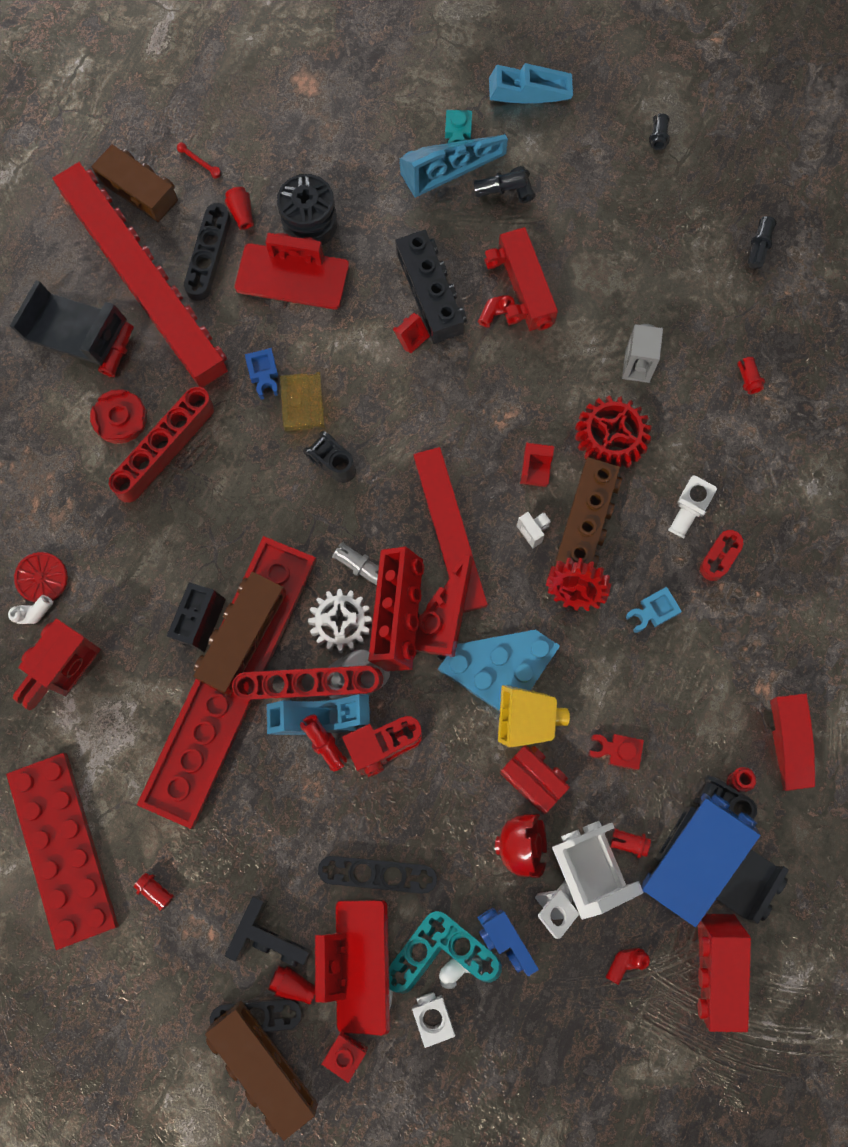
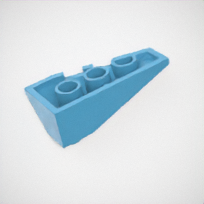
M504 134L426 146L416 151H409L400 158V174L416 198L506 155L508 138Z

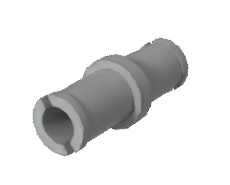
M344 542L340 543V548L337 547L332 558L337 559L352 569L354 575H361L377 586L379 566L371 562L370 557L366 554L362 556L345 545Z

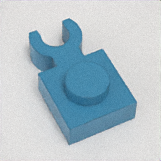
M665 587L640 602L643 610L632 609L625 617L627 620L633 616L640 619L641 624L633 629L635 633H638L647 626L650 620L654 627H657L679 615L682 611L669 589Z

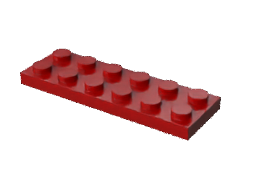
M63 752L7 773V780L55 949H63L119 927L67 753Z

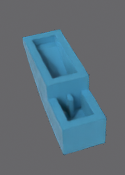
M524 63L521 70L496 65L489 77L490 100L522 104L568 100L573 97L572 73Z

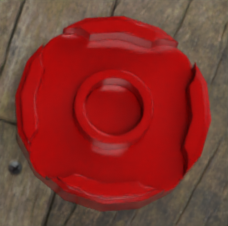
M124 389L111 390L102 394L90 411V422L94 431L103 440L113 444L127 443L136 439L147 423V411L141 399Z

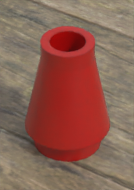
M244 187L229 189L225 193L226 199L224 202L237 222L239 229L246 230L253 227L250 194L246 192Z
M278 965L268 987L269 991L274 992L275 997L300 1001L309 1005L315 995V985L311 984L289 966L284 968Z

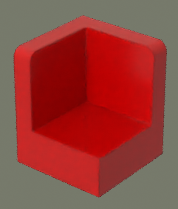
M526 443L520 484L548 486L554 446Z

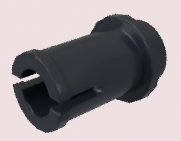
M659 113L658 120L656 115L653 117V129L649 137V143L655 150L665 149L670 142V136L668 135L670 118L667 114Z
M518 166L512 169L511 172L524 170L527 174L528 184L524 187L516 188L519 202L527 203L534 199L535 192H533L528 178L530 175L529 170L525 169L524 166Z

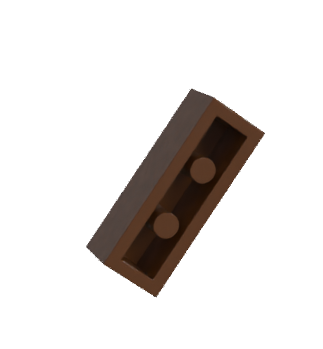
M111 144L91 166L101 184L157 223L178 201L174 191V184L165 176L161 178L156 175L153 169L146 163L140 164L126 149L120 150Z

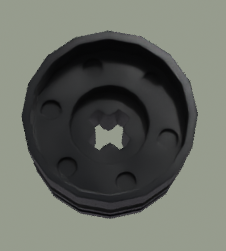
M299 174L289 178L281 185L277 194V206L284 233L297 238L310 237L321 241L322 245L326 244L333 238L337 229L335 201L330 185L321 177L313 174Z

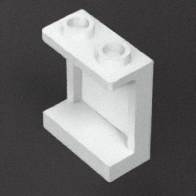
M600 821L584 826L582 827L584 834H580L579 829L561 836L563 843L552 847L582 920L603 914L644 893L639 881L627 885L624 881L605 836V832L615 828L612 822L601 826Z

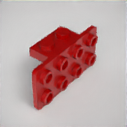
M268 233L265 242L266 246L252 243L245 245L235 282L237 293L333 310L340 307L349 270V262L346 259L324 256L321 241L310 237H291L285 233Z
M383 900L338 901L336 904V933L315 935V1002L337 1001V1029L339 1032L382 1036L387 1035L390 1031L388 906Z

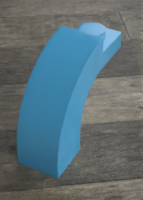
M357 694L327 701L282 700L267 704V734L306 735L304 730L301 729L300 723L304 722V718L313 714L318 717L324 729L329 733L355 731L370 724L369 695Z

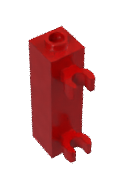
M523 227L500 234L498 249L493 248L485 251L486 258L484 261L487 269H494L504 263L519 305L515 304L506 307L507 314H505L508 325L516 324L525 319L529 331L550 328L556 322L558 310L526 228Z

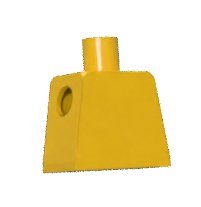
M502 685L498 742L507 747H517L552 741L555 737V726H568L570 721L569 710L567 708H557L556 697Z

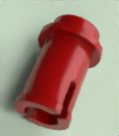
M754 357L743 358L744 364L741 360L737 363L744 381L743 390L747 391L748 394H756L764 389L765 379L760 377Z
M741 767L737 768L727 777L726 783L738 792H747L754 788L756 776L749 768Z
M616 828L614 829L613 837L625 840V842L612 839L610 848L637 854V858L641 856L647 857L651 839L645 838L646 834L638 836Z
M144 873L133 886L137 890L136 894L138 896L142 894L159 911L164 910L172 901L174 895L154 880L155 875Z

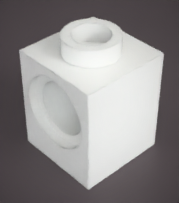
M431 992L416 998L418 1004L412 1006V1011L424 1047L426 1048L455 1037V1031L443 996L439 995L436 997L435 993ZM429 1009L438 1010L442 1016L441 1022L436 1026H430L424 1021L423 1016Z

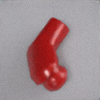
M502 295L489 299L478 319V323L483 327L489 328L495 316L507 313L506 307L515 305L513 297Z
M639 948L619 951L605 978L619 985L626 970L646 969L650 963L649 955Z

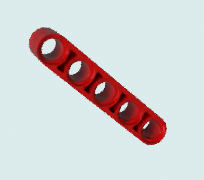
M195 386L187 390L111 474L108 482L109 487L121 501L130 503L139 498L212 416L214 405L204 388ZM197 401H205L203 405L194 407ZM179 421H187L184 426L175 427ZM168 441L165 447L157 448L160 442ZM149 461L145 469H138L141 463ZM130 482V486L126 490L120 491L122 484Z
M375 666L244 672L234 678L232 690L238 698L244 700L366 694L379 690L384 678L380 669ZM365 671L372 672L375 677V683L370 688H366L361 682V676ZM337 672L341 673L345 680L341 689L334 688L331 682L333 675ZM307 674L311 675L315 682L313 689L310 691L304 689L302 685V679ZM277 676L282 677L285 683L280 693L273 688V680ZM248 677L255 684L251 694L244 690V682Z

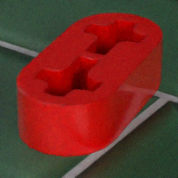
M723 531L715 540L700 564V572L705 579L717 581L728 572L744 545L743 538L737 531ZM730 538L734 541L733 547L724 553L722 549L726 544L725 541ZM718 557L721 559L718 565L719 570L713 573L709 570L711 568L710 564Z

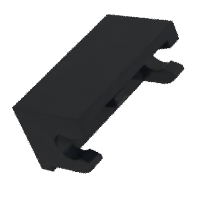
M189 582L167 637L184 646L189 645L198 651L205 652L226 599L213 589Z

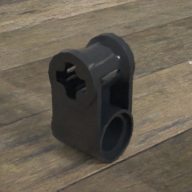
M322 430L319 433L320 437L309 448L305 447L303 449L304 454L313 464L323 469L335 481L339 483L351 481L356 473L352 455L339 445L330 434ZM340 463L348 464L343 470L335 469Z
M706 775V784L699 798H695L693 801L696 806L699 807L701 805L703 793L710 797L717 794L730 804L728 809L734 812L733 808L736 802L742 803L746 808V815L754 820L757 815V805L754 800L731 788L725 782Z

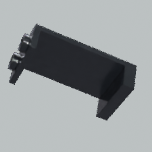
M36 280L11 322L10 327L25 341L102 366L127 319L112 303L105 302L103 307L99 309L51 294L40 281Z
M689 806L684 809L655 857L657 861H662L697 809L695 807ZM750 850L716 900L748 922L758 924L760 920L764 921L769 916L773 907L770 903L775 894H780L784 890L788 882L786 875L789 869L785 866H776L758 853Z

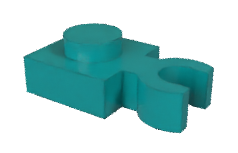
M446 110L445 138L449 139L448 143L465 141L466 139L471 140L472 111Z

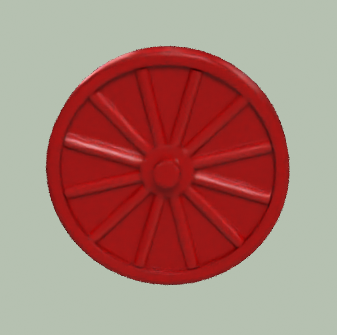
M47 552L29 554L20 561L14 574V583L18 593L24 599L33 603L41 595L48 596L52 601L63 593L68 580L67 570L63 562L58 557Z

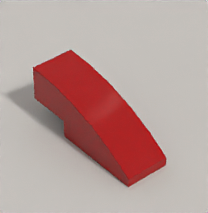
M807 693L776 697L770 700L775 730L772 733L783 791L815 787V753Z

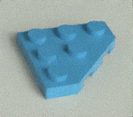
M537 630L457 644L455 657L446 656L438 671L500 712L502 685L531 691L560 645Z

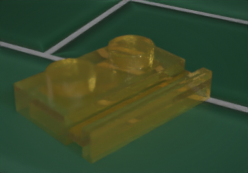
M316 372L313 375L305 373L280 376L284 430L312 429V427L325 428L320 372Z

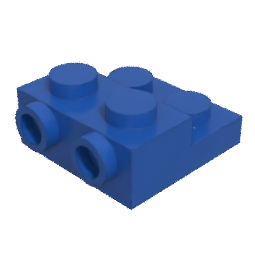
M491 908L477 917L484 928L479 931V934L489 951L495 948L501 954L510 948L506 955L517 973L523 970L527 976H530L539 970L502 909L496 912L495 908Z

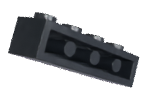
M425 229L395 239L396 255L432 343L436 344L464 334V323L467 322L466 314L463 307L458 308L455 287L447 282V269L443 261L439 262L437 258L438 248L434 238L429 239Z

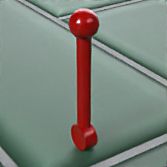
M185 143L177 144L178 152L185 153L210 171L212 178L217 179L221 176L219 167L210 166L187 149Z

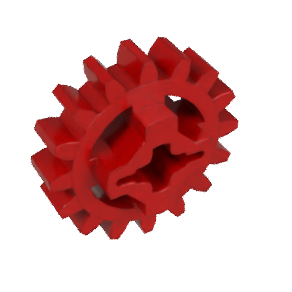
M567 558L566 564L559 560L556 567L551 566L546 586L549 587L548 594H555V602L561 600L564 602L563 607L566 608L570 605L574 607L575 611H578L579 607L590 611L591 606L598 609L601 603L605 604L607 602L611 589V584L609 583L610 576L603 575L604 568L602 567L595 569L593 561L586 564L583 558H579L578 562H573L571 558Z

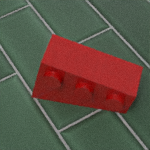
M705 914L698 924L700 961L698 979L701 988V999H698L699 1018L704 1020L709 1032H748L751 937L735 914Z

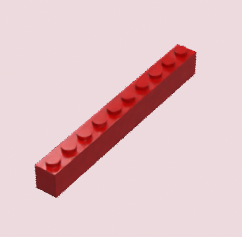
M78 162L54 176L52 179L61 195L196 384L203 388L228 372L224 363L227 357L219 346L214 348L210 343L212 337L204 325L199 327L195 322L198 318L189 305L184 307L181 303L183 297L175 285L170 287L166 282L169 278L160 265L155 267L152 263L155 260L146 245L144 247L139 245L140 238L132 226L126 227L124 222L127 220L118 207L113 209L110 205L113 201L105 188L99 190L97 187L99 182L92 170L88 169L86 171L81 163Z

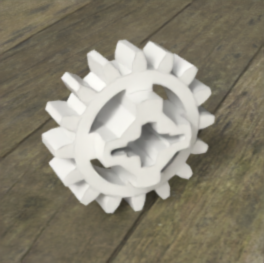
M338 589L336 596H332L330 591H327V599L324 601L318 597L316 600L319 607L310 608L311 613L315 617L309 618L308 623L309 625L316 626L310 632L312 636L320 635L316 642L319 646L327 642L326 648L330 652L334 646H337L339 653H343L344 646H348L353 651L354 642L364 643L362 634L370 635V629L365 626L372 623V618L365 616L370 612L369 606L361 607L364 602L363 598L360 596L354 600V593L351 590L347 596L343 595L341 589ZM346 604L354 607L358 614L356 612H349L346 609ZM334 605L328 613H324L330 606ZM340 610L346 620L342 622L341 632L335 622L339 619ZM322 628L331 629L334 632L335 639L325 634ZM352 629H357L351 636L347 637V634Z

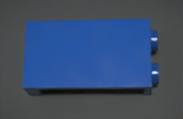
M703 793L701 796L702 803L653 874L648 873L642 881V890L695 928L761 836L755 827L757 825L755 820L743 812L737 815L729 810L730 804L717 794L710 797Z

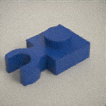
M269 348L244 354L252 384L258 382L256 390L261 400L264 399L263 391L265 388H272L274 395L278 396L279 390L273 378L279 376L272 349Z

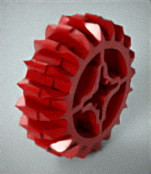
M610 395L606 397L605 403L600 398L596 399L595 406L589 403L586 406V412L580 413V421L575 426V429L579 431L575 435V440L580 441L578 449L579 451L587 450L584 455L585 460L587 457H593L595 460L621 467L622 463L626 468L631 466L632 461L637 463L641 459L640 454L646 453L648 449L647 444L651 441V436L648 435L651 432V425L646 424L648 415L640 416L641 406L635 409L632 408V400H629L627 404L622 403V396L618 397L616 402H613ZM606 416H614L615 418H613V419H607V418H604V417H606ZM625 421L631 426L634 436L631 435L632 432L626 429ZM616 426H618L615 435H612L611 439L608 441L610 433L614 431ZM591 429L596 431L595 434L601 438V445L594 439ZM612 447H620V448H622L623 450H617V451H615V450H610V448H612Z

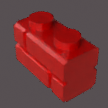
M524 745L499 773L541 814L545 815L570 788L566 784L568 777L559 768L554 767L551 769L543 762L546 757L535 746L529 748Z

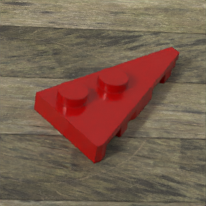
M464 555V558L456 564L452 570L454 574L443 588L440 587L427 604L425 612L418 617L419 626L416 630L415 638L416 652L455 657L473 564V558L470 555Z

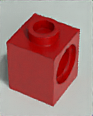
M341 1031L321 1065L349 1083L366 1055L368 1047L348 1033Z

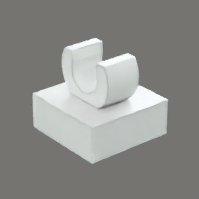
M529 512L518 518L517 527L530 546L535 548L542 543L544 538L543 531L549 528L551 521L545 513L533 519Z

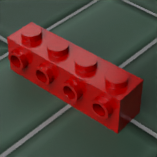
M406 546L383 549L380 553L368 661L387 672L412 670L413 659L416 655L415 638L416 630L419 626L418 608L422 596L420 588L424 564L423 559Z

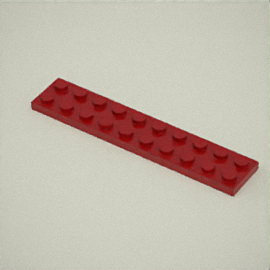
M265 536L262 537L244 578H249L251 572H254L282 586L287 595L244 672L267 670L316 563V557ZM238 592L236 593V595H235V597H234V599H233V601H232L233 604H234V602L236 601V599H237V597H238V595H239ZM248 677L244 682V690L251 694L255 684ZM195 679L137 802V806L189 829H194L253 699H240L233 692L229 697Z

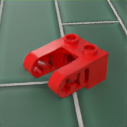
M404 716L376 730H373L371 725L368 724L342 736L357 772L361 776L366 774L369 778L384 771L383 765L417 748L422 741L421 725L417 719L411 716ZM408 728L410 732H413V738L408 739L404 735V729ZM392 734L395 735V738L399 742L398 746L396 747L391 737Z

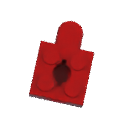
M57 618L43 628L40 634L41 638L34 647H30L24 653L21 659L22 663L18 667L28 676L13 694V700L18 704L22 703V706L27 710L34 709L49 689L66 697L101 650L97 645Z

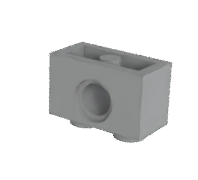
M652 324L634 325L625 351L622 379L650 383L660 360L663 328L655 327Z

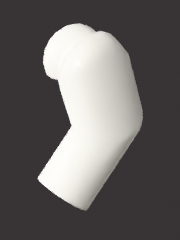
M41 595L34 605L12 607L8 612V617L17 624H36L52 606L53 601L48 596Z
M474 957L472 959L482 966L481 958ZM451 958L440 970V984L445 989H453L456 986V981L464 973L470 972L455 959Z

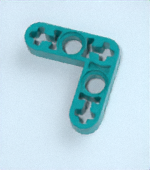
M435 911L424 919L389 966V989L398 994H405L411 991L442 949L483 982L490 983L498 979L502 972V964L493 952L489 951L487 947L448 915ZM444 919L442 925L445 930L443 933L437 931L431 939L436 941V944L433 946L431 942L422 938V936L426 934L430 937L435 931L434 921L441 922ZM462 937L467 938L470 941L469 952L463 956L457 955L454 949L456 941ZM417 944H425L427 947L426 958L420 962L415 961L412 957L413 948ZM476 953L484 961L493 960L491 967L494 970L491 974L488 972H484L483 975L481 974L482 966L472 960ZM406 959L408 963L417 967L415 972L412 969H408L404 974L406 983L404 985L398 983L395 986L397 979L394 975L396 972L403 973L408 966L403 964Z

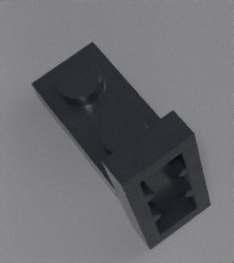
M252 896L224 956L235 962L240 960L251 939L254 941L252 944L254 948L268 954L270 950L282 954L280 960L291 966L297 967L299 963L302 965L306 964L312 950L257 924L268 901L259 896Z

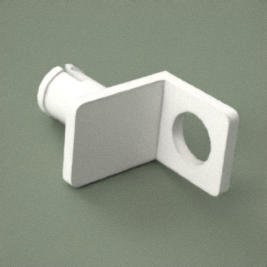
M693 475L677 501L681 509L668 531L684 539L695 517L705 515V510L716 493L717 487ZM700 485L705 488L707 495L703 501L696 502L691 499L690 490L694 486Z
M566 880L563 881L557 890L538 893L535 896V899L543 907L538 914V918L555 939H560L579 915L578 911L571 904L573 898ZM551 918L553 920L563 919V922L560 926H556Z

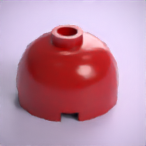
M539 814L518 815L510 819L503 826L500 836H497L495 839V851L497 855H501L504 866L510 872L521 877L540 878L546 867V862H540L542 852L547 853V838L543 820H538Z

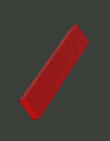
M438 447L415 453L413 458L450 579L454 574L452 572L453 568L464 558V555H470L472 558L473 555L442 451ZM474 558L463 613L487 607V601Z

